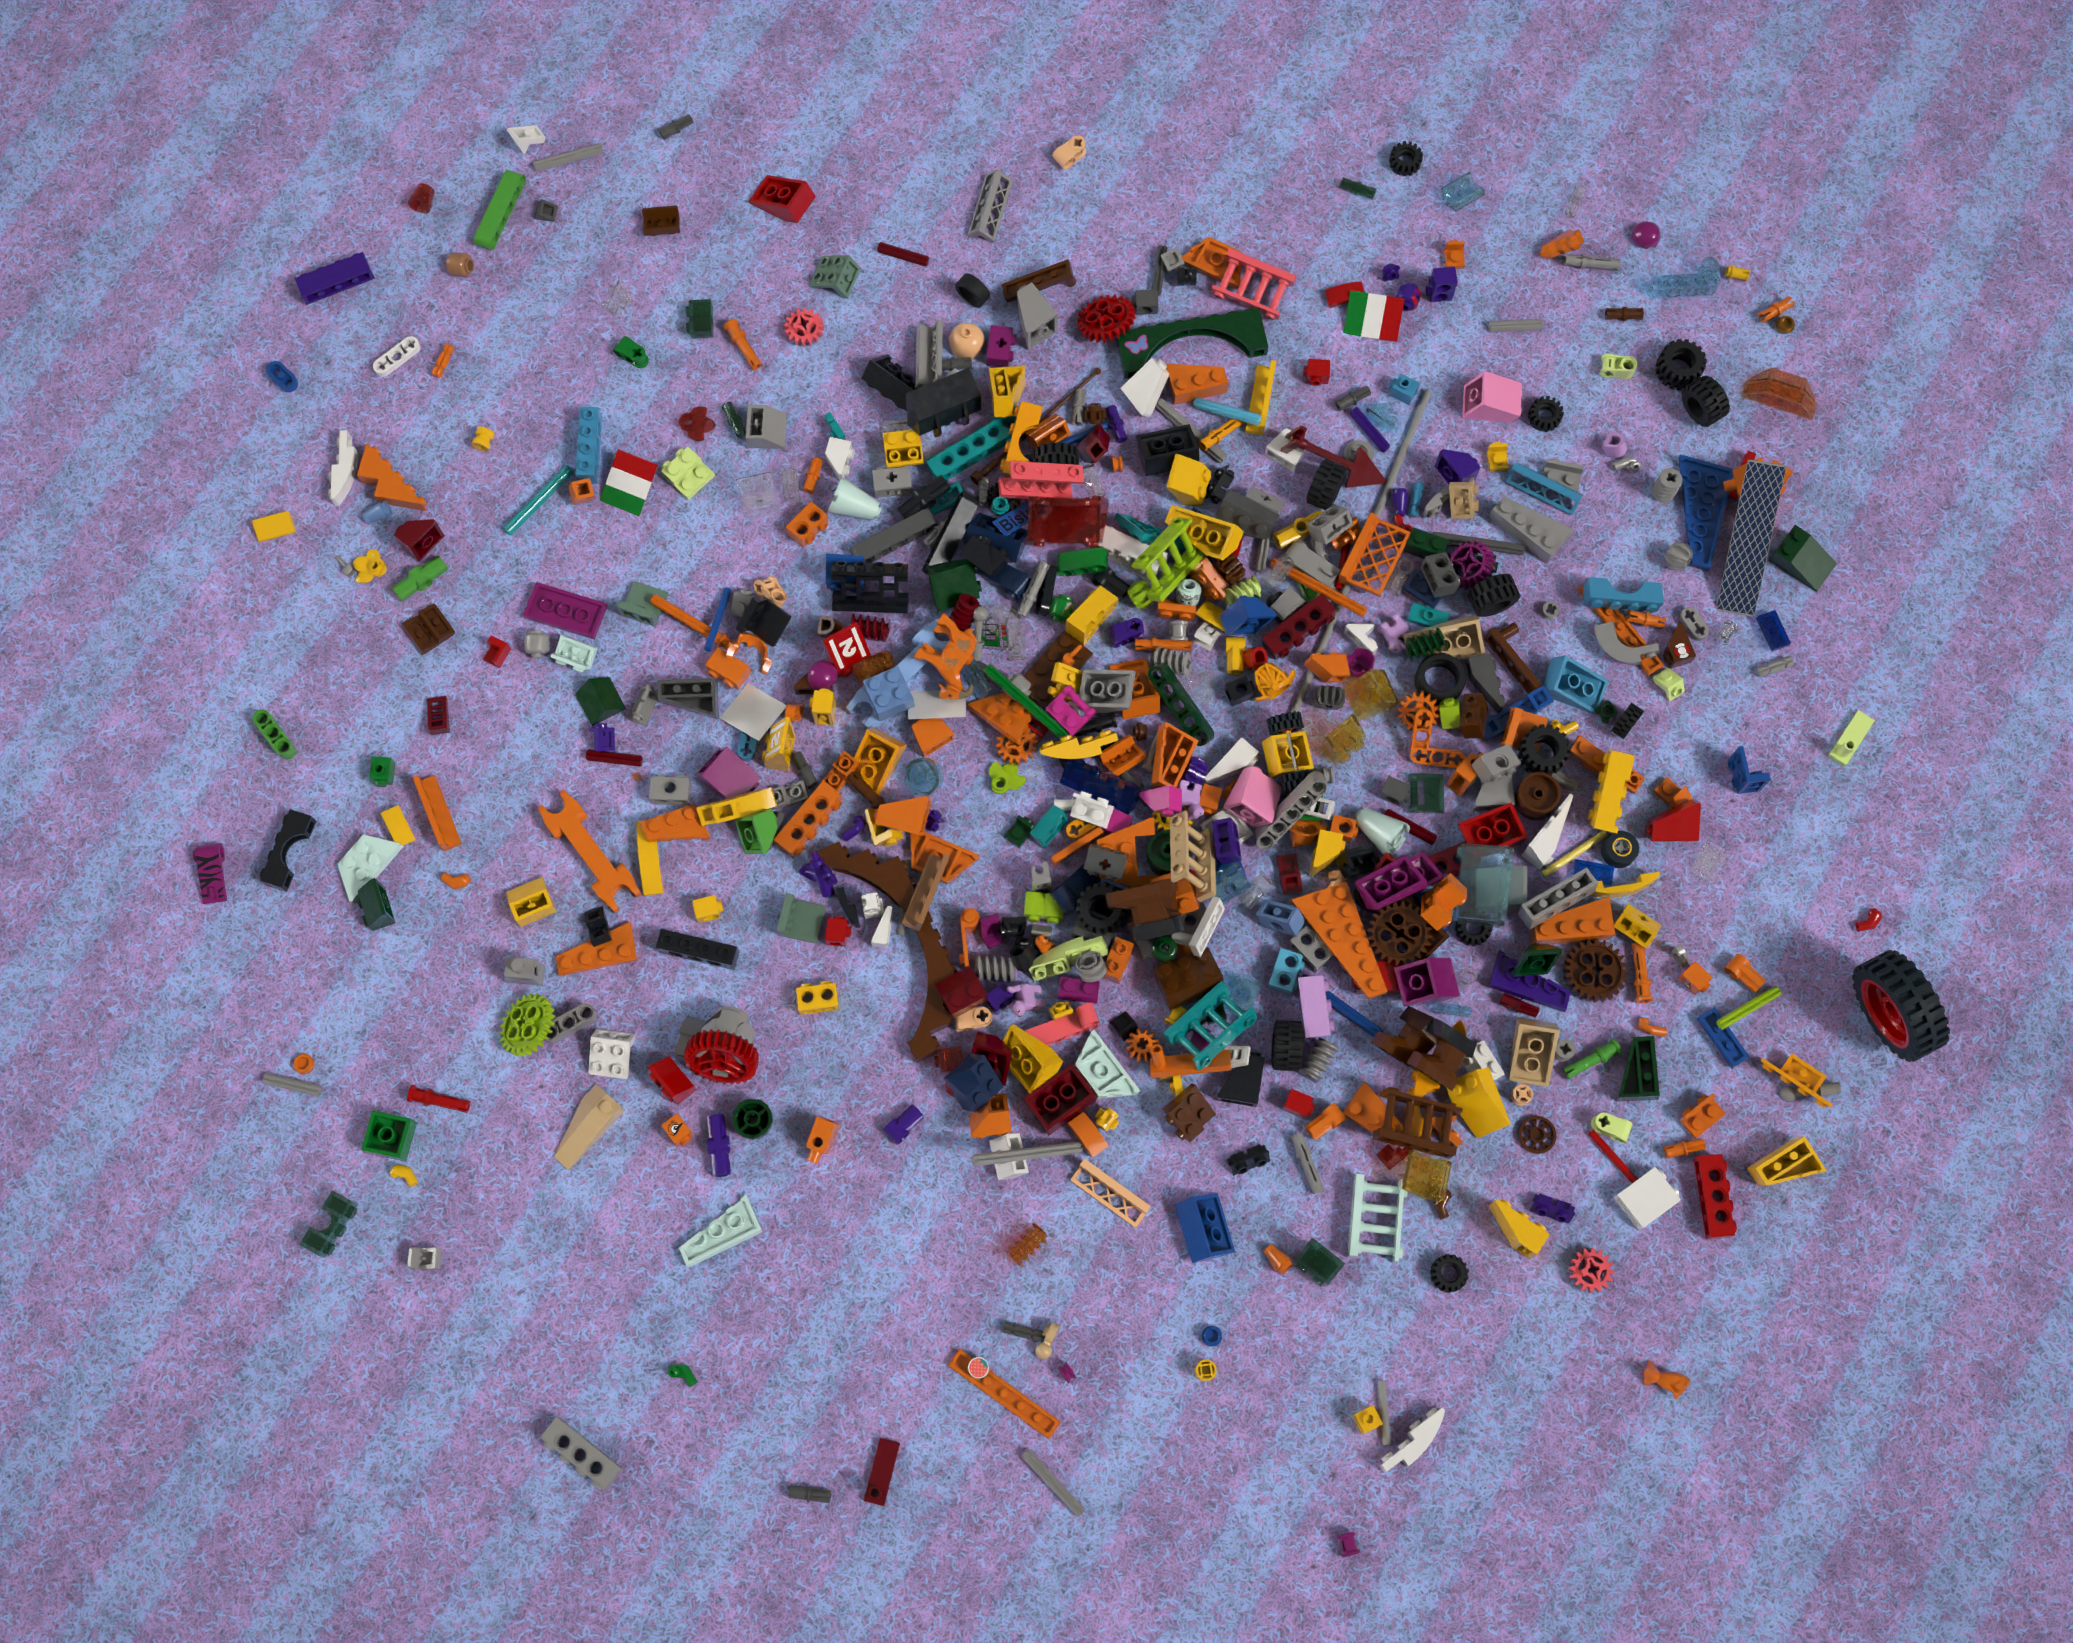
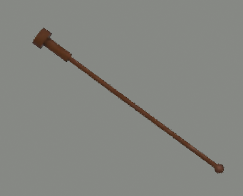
M1095 368L1094 372L1047 413L1039 423L1049 418L1076 393L1077 389L1082 388L1094 376L1099 375L1101 369ZM1026 434L1019 438V443L1026 438ZM1004 452L996 460L993 459L980 472L975 470L970 475L971 480L978 486L979 480H982V477H985L999 465L998 462L1007 455V452Z

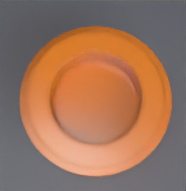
M308 1054L298 1055L293 1062L294 1069L300 1074L310 1073L315 1066L314 1059Z

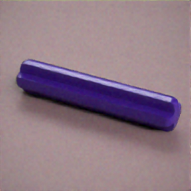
M1358 407L1350 411V416L1383 453L1390 448V444Z

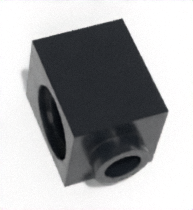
M1247 676L1225 684L1224 691L1231 706H1235L1252 699L1255 686L1251 680H1248ZM1243 688L1246 692L1238 693L1236 689Z

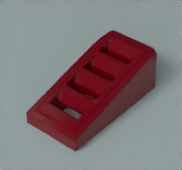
M447 696L427 699L428 732L431 735L450 733ZM442 702V705L432 706V703ZM442 709L441 712L433 713V710ZM443 715V718L434 719V716ZM443 722V724L434 725V723Z

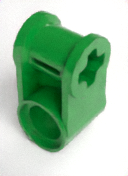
M623 336L613 348V352L618 357H622L621 359L626 360L637 368H644L649 363L644 348L627 336Z

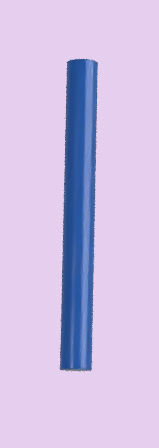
M728 587L724 588L704 650L707 652L712 650L731 594V589Z

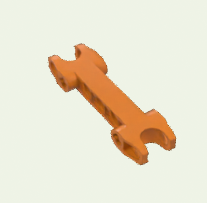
M563 789L559 792L564 800V808L561 812L550 813L543 805L539 806L538 810L542 815L545 825L556 840L565 834L598 879L590 886L601 901L616 914L620 911L614 901V896L618 890L629 889L637 898L642 894L637 888L632 874L623 863L615 868L581 824V822L588 818L587 814L579 803Z

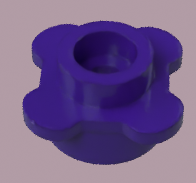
M1392 263L1385 265L1382 269L1384 275L1382 280L1385 282L1398 279L1400 276L1398 273L1400 266Z

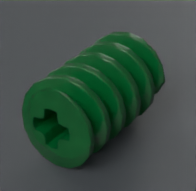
M1438 627L1435 630V634L1431 630H1428V636L1422 632L1421 639L1414 635L1413 642L1409 637L1406 638L1405 646L1411 662L1413 661V655L1420 659V653L1427 657L1428 650L1435 654V648L1442 652V645L1448 649L1443 633Z

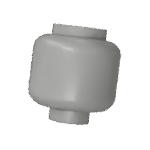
M541 630L529 631V634L524 636L525 652L531 654V658H543V654L549 652V636Z
M1012 673L1007 678L1026 696L1030 695L1031 682L1021 673ZM1004 690V692H1005L1010 698H1012L1014 701H1016L1010 694H1008V693Z

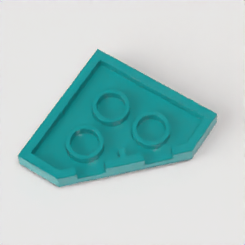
M1116 513L1114 518L1121 528L1129 530L1130 535L1138 537V541L1144 544L1153 543L1163 532L1161 529L1150 524L1146 525L1129 515ZM1177 537L1174 541L1177 549L1186 551L1181 538Z

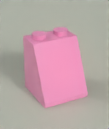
M1484 371L1464 385L1462 418L1511 423L1519 418L1522 412V383Z
M1255 766L1244 768L1223 808L1252 828L1271 824L1282 787L1277 784L1274 778L1264 775L1260 768Z

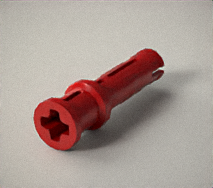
M416 1085L410 1086L407 1095V1102L410 1103L414 1101L423 1103L424 1106L436 1105L468 1113L471 1103L470 1100L438 1094L430 1088L425 1090L417 1088Z

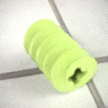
M1252 575L1251 579L1246 578L1244 582H1238V586L1233 584L1231 589L1226 588L1224 593L1227 596L1221 600L1227 607L1235 603L1236 599L1243 595L1247 597H1254L1256 595L1258 598H1261V585L1257 577Z

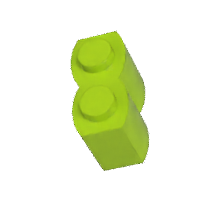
M1026 892L1024 916L1028 922L1036 923L1039 920H1046L1049 924H1058L1063 921V911L1051 897L1050 893Z

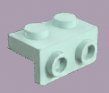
M560 635L556 651L551 653L550 657L556 659L555 662L558 664H569L573 666L574 670L583 672L584 670L591 669L597 647L566 635Z

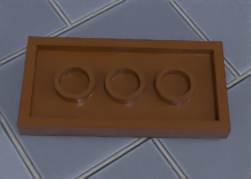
M1065 631L1058 636L1024 675L1031 682L1029 689L1031 693L1028 697L1044 710L1055 699L1051 694L1047 693L1050 686L1055 688L1057 683L1051 681L1055 662L1062 663L1063 656L1066 653L1072 652L1079 644L1082 645ZM1082 645L1080 651L1072 657L1075 663L1071 667L1081 670L1093 656V652Z

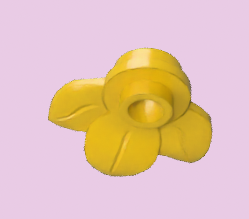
M369 549L366 556L357 557L353 561V567L359 571L355 580L357 583H368L374 577L383 576L387 571L386 563L375 549Z

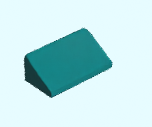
M1053 805L1030 831L1031 836L1042 848H1046L1068 822L1065 812Z

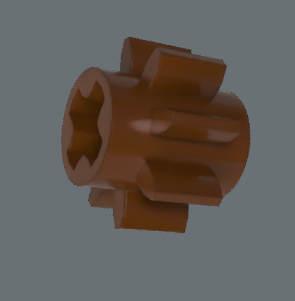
M1101 403L1088 404V409H1084V418L1089 420V424L1102 423V418H1106L1105 407L1101 408Z

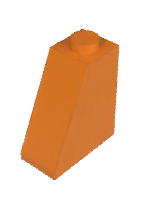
M923 796L879 805V808L874 812L873 819L875 824L923 836L932 798Z

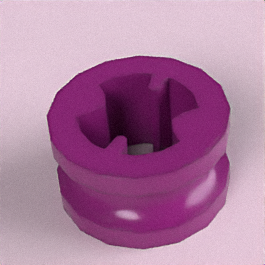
M1067 1362L1064 1363V1367L1058 1368L1068 1384L1070 1379L1077 1378Z

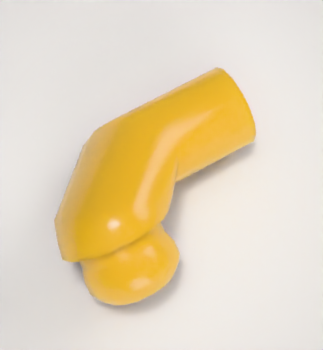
M1553 720L1550 725H1553V729L1558 727L1560 729L1559 732L1561 734L1564 732L1566 736L1579 729L1575 720L1567 725L1561 724L1558 720Z
M397 1164L390 1170L392 1178H405L409 1188L419 1183L413 1170L408 1166Z

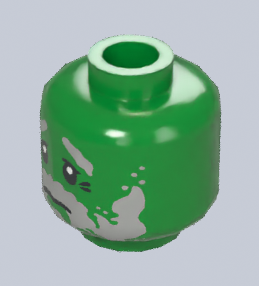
M1062 594L1053 597L1049 609V614L1052 615L1051 619L1058 623L1066 621L1075 609L1073 599Z

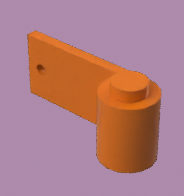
M973 908L965 909L960 916L964 954H959L960 966L965 964V968L969 966L966 933H972L979 929L980 915Z

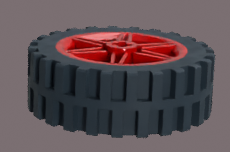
M1887 950L1856 966L1853 971L1852 980L1855 982L1853 983V989L1856 990L1857 994L1855 996L1860 1002V1009L1865 1013L1876 1035H1879L1882 1039L1881 1042L1885 1046L1887 1045L1893 1054L1897 1053L1900 1059H1905L1907 1062H1914L1947 1044L1950 1038L1948 1036L1950 1028L1947 1026L1949 1021L1945 1017L1944 1006L1940 1004V998L1932 989L1930 981L1926 980L1924 973L1916 968V964L1913 961H1908L1907 956L1904 954L1900 955L1898 951Z

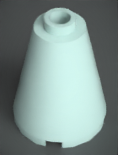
M841 478L828 512L873 520L874 517H879L882 508L879 507L880 503L847 479Z
M1368 808L1359 809L1354 816V819L1357 820L1356 825L1383 855L1386 852L1393 855L1406 839L1403 837L1405 831L1409 833L1410 826L1407 823Z

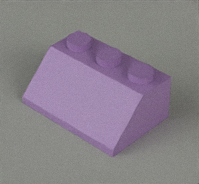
M1324 976L1298 978L1306 1038L1331 1036V1031H1335L1333 1019H1329V1011H1332L1331 999L1327 1000L1326 992L1330 991L1328 979L1324 980Z

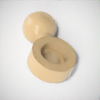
M1052 1322L1051 1325H1046L1042 1334L1045 1336L1044 1342L1036 1347L1038 1358L1048 1359L1051 1356V1344L1058 1332L1059 1324Z

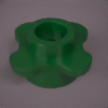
M1605 701L1601 707L1597 706L1595 708L1596 714L1600 715L1603 723H1608L1609 719L1612 717L1616 718L1618 715L1615 706L1610 701Z

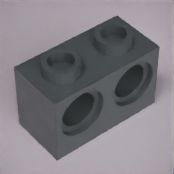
M1447 553L1426 556L1420 567L1434 598L1455 594L1460 585V578L1455 573L1453 563Z

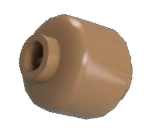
M455 252L451 253L446 260V268L452 276L467 277L474 270V261L467 253Z

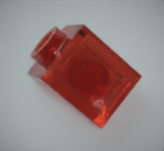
M1387 1144L1376 1155L1390 1170L1406 1158L1413 1149L1405 1147L1401 1149L1399 1146L1393 1149Z

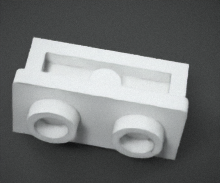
M1484 1040L1477 1043L1473 1058L1465 1057L1462 1062L1467 1073L1476 1069L1489 1068L1494 1081L1505 1075Z

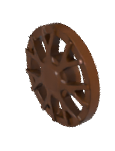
M1529 1117L1519 1127V1142L1530 1153H1545L1556 1142L1555 1127L1544 1117ZM1537 1120L1543 1121L1542 1128L1536 1127ZM1528 1121L1533 1125L1531 1130L1525 1125ZM1550 1127L1552 1133L1546 1134L1544 1129ZM1522 1131L1529 1132V1137H1522ZM1545 1137L1552 1140L1550 1145L1544 1142ZM1528 1140L1534 1143L1531 1148L1526 1145ZM1536 1143H1541L1543 1150H1537Z

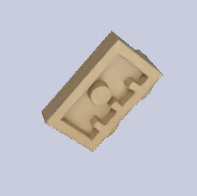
M1470 477L1469 482H1450L1451 519H1474L1475 512L1479 511V500L1475 498V495L1478 494V484H1475L1474 477Z

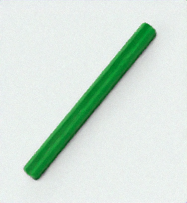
M989 664L984 669V672L1059 739L1070 735L994 666Z

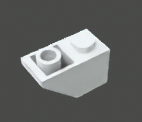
M830 437L825 452L826 460L840 481L841 478L849 475L850 465L848 464L849 460L854 458L855 449L852 448L851 441Z

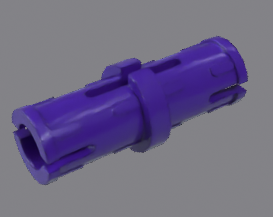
M1115 405L1108 406L1106 413L1110 421L1109 427L1113 429L1116 442H1125L1128 437L1126 436L1123 427L1124 422L1120 419L1117 407Z

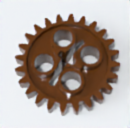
M1395 901L1393 907L1390 905L1386 906L1387 910L1380 908L1381 915L1374 913L1373 916L1377 920L1369 922L1374 925V928L1368 929L1369 932L1373 933L1368 939L1374 940V943L1370 946H1377L1378 949L1375 951V954L1381 952V960L1387 956L1389 964L1393 959L1396 965L1399 964L1400 960L1406 965L1407 959H1410L1413 963L1415 962L1414 956L1421 959L1420 951L1427 953L1424 946L1431 945L1427 938H1433V935L1428 934V931L1432 930L1433 927L1426 925L1428 922L1418 913L1419 906L1415 910L1412 909L1413 903L1405 907V901H1402L1401 906H1398ZM1394 914H1401L1404 921L1402 924L1397 925L1393 922L1392 917ZM1389 922L1398 930L1403 928L1405 930L1404 934L1413 939L1415 944L1410 943L1403 936H1400V938L1396 937L1397 932L1389 928L1385 923ZM1413 925L1418 926L1420 934L1418 936L1410 935L1409 927ZM1383 930L1391 932L1392 938L1385 941L1381 938ZM1399 942H1406L1408 944L1406 952H1400L1397 949Z
M1587 939L1585 945L1581 941L1578 943V947L1573 946V952L1567 953L1570 959L1564 960V963L1568 966L1562 969L1568 972L1563 978L1570 979L1566 985H1573L1574 987L1571 992L1578 991V998L1585 995V1001L1592 997L1593 1003H1596L1598 998H1600L1601 1002H1604L1606 997L1611 1000L1613 994L1617 996L1620 993L1618 989L1622 990L1625 987L1622 983L1628 980L1623 975L1629 973L1628 970L1623 969L1628 963L1621 962L1625 956L1617 955L1620 949L1613 951V944L1607 947L1606 940L1599 944L1598 939H1595L1593 944ZM1581 957H1587L1590 964L1583 963ZM1601 958L1608 959L1609 966L1604 965ZM1595 965H1596V970L1599 971V973H1598L1597 975H1596V972H1595L1594 970H1592V969L1595 967ZM1581 976H1587L1590 983H1584ZM1595 976L1597 988L1594 987ZM1601 977H1606L1609 980V985H1605L1601 981Z

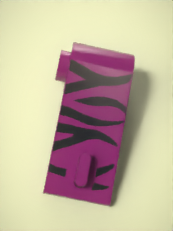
M222 843L197 846L193 851V859L197 863L203 904L227 901L222 862L225 861V851Z

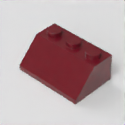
M1073 1064L1066 1067L1023 1099L1036 1121L1048 1136L1097 1101L1096 1094Z

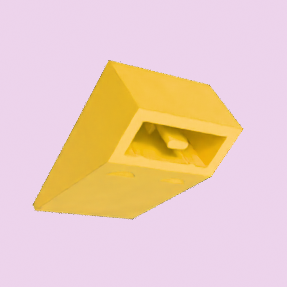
M1496 1199L1489 1205V1208L1511 1247L1528 1259L1536 1256L1550 1235L1546 1232V1227L1536 1222L1534 1224L1528 1220L1529 1216L1522 1211H1515L1506 1200Z

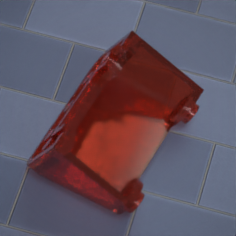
M1029 496L1027 542L1033 543L1034 547H1045V544H1087L1088 547H1099V543L1103 542L1109 499L1102 496L1070 499H1052L1049 497L1039 499L1038 496Z

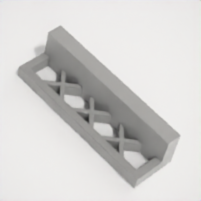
M998 169L985 175L968 232L971 238L981 235L989 242L995 241L1013 181ZM1000 179L1006 183L1004 189L1001 188ZM996 194L999 195L1001 200L999 205H997L995 199ZM991 209H994L996 214L995 220L992 219ZM987 224L990 226L991 235L985 231Z
M937 320L932 327L919 324L917 327L916 388L942 379L943 321Z

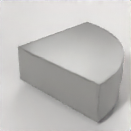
M1681 944L1671 951L1670 954L1681 967L1689 963L1687 953Z

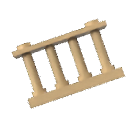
M1184 810L1170 817L1171 882L1175 883L1183 878L1195 886L1196 899L1199 902H1203L1216 895L1214 834L1210 828L1199 833L1189 826L1188 812ZM1188 835L1194 838V844L1188 840ZM1189 851L1195 854V860L1189 857ZM1189 866L1195 870V876L1189 872Z

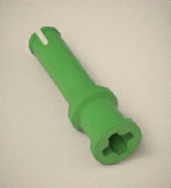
M1612 1038L1608 1044L1596 1047L1593 1053L1562 1068L1563 1073L1565 1074L1572 1070V1072L1566 1075V1078L1569 1080L1600 1062L1606 1063L1609 1058L1617 1054L1621 1055L1622 1049L1619 1043Z

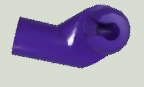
M856 816L853 819L855 825L841 834L845 841L855 837L865 827L866 821L863 820L862 816Z

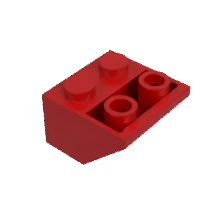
M670 1056L647 1067L651 1071L649 1077L658 1087H664L661 1091L671 1103L675 1101L679 1105L697 1090Z

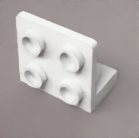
M596 1029L590 1040L588 1073L591 1075L627 1079L629 1076L630 1049L635 1042L636 1034Z

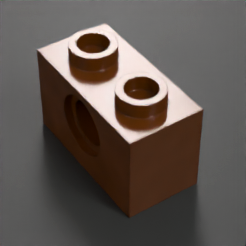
M1483 693L1463 695L1459 727L1465 739L1484 738L1488 705Z

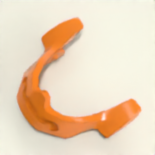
M745 632L740 633L736 642H729L726 658L731 659L735 650L739 648L740 643L746 642L748 647L755 646L761 654L762 664L760 672L764 674L768 672L772 661L768 658V646L761 638Z

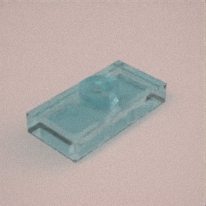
M975 659L969 666L965 665L961 673L969 686L973 684L974 696L977 700L985 698L992 688Z

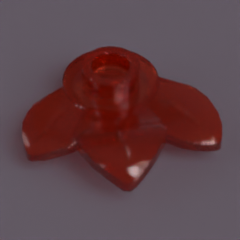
M695 407L690 413L683 414L679 419L680 428L687 431L688 436L696 441H703L704 433L712 431L716 424L713 420L706 417V407ZM691 421V424L686 425L685 422Z

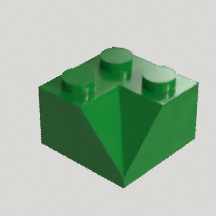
M372 1111L361 1150L367 1154L406 1162L417 1122L411 1118Z

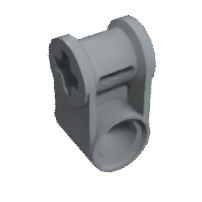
M1188 621L1169 622V639L1188 640Z

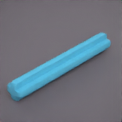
M1198 397L1193 402L1196 409L1254 425H1259L1261 421V415Z

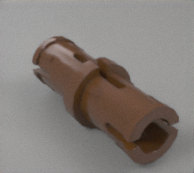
M1627 307L1606 308L1605 316L1607 317H1605V320H1642L1644 309Z

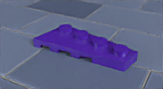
M1501 950L1498 951L1488 987L1562 1012L1566 1011L1571 994L1570 991L1550 979L1546 980L1540 975L1512 977L1511 973L1519 961L1509 958Z

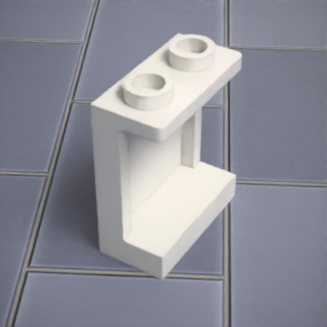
M1656 1167L1649 1170L1613 1197L1638 1230L1646 1227L1681 1201L1678 1190L1674 1186L1669 1185L1664 1172Z

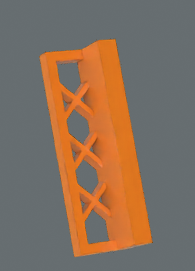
M418 775L413 777L439 846L445 852L461 845L460 836L436 776L433 775L423 780Z

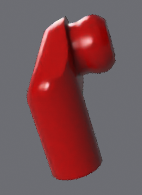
M1876 908L1870 909L1869 917L1866 921L1855 923L1857 932L1875 929L1882 919L1881 912Z

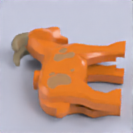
M945 613L938 620L933 632L947 634L950 642L945 646L942 653L924 643L922 648L918 649L914 658L925 660L932 664L947 681V686L938 684L941 688L939 693L941 699H963L972 695L974 686L971 684L968 690L964 691L960 672L965 665L969 666L975 657L972 655L976 649L977 639L972 633L973 629H967L962 632L956 623Z

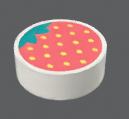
M976 1357L970 1361L968 1370L972 1377L981 1379L988 1374L989 1365L984 1358Z

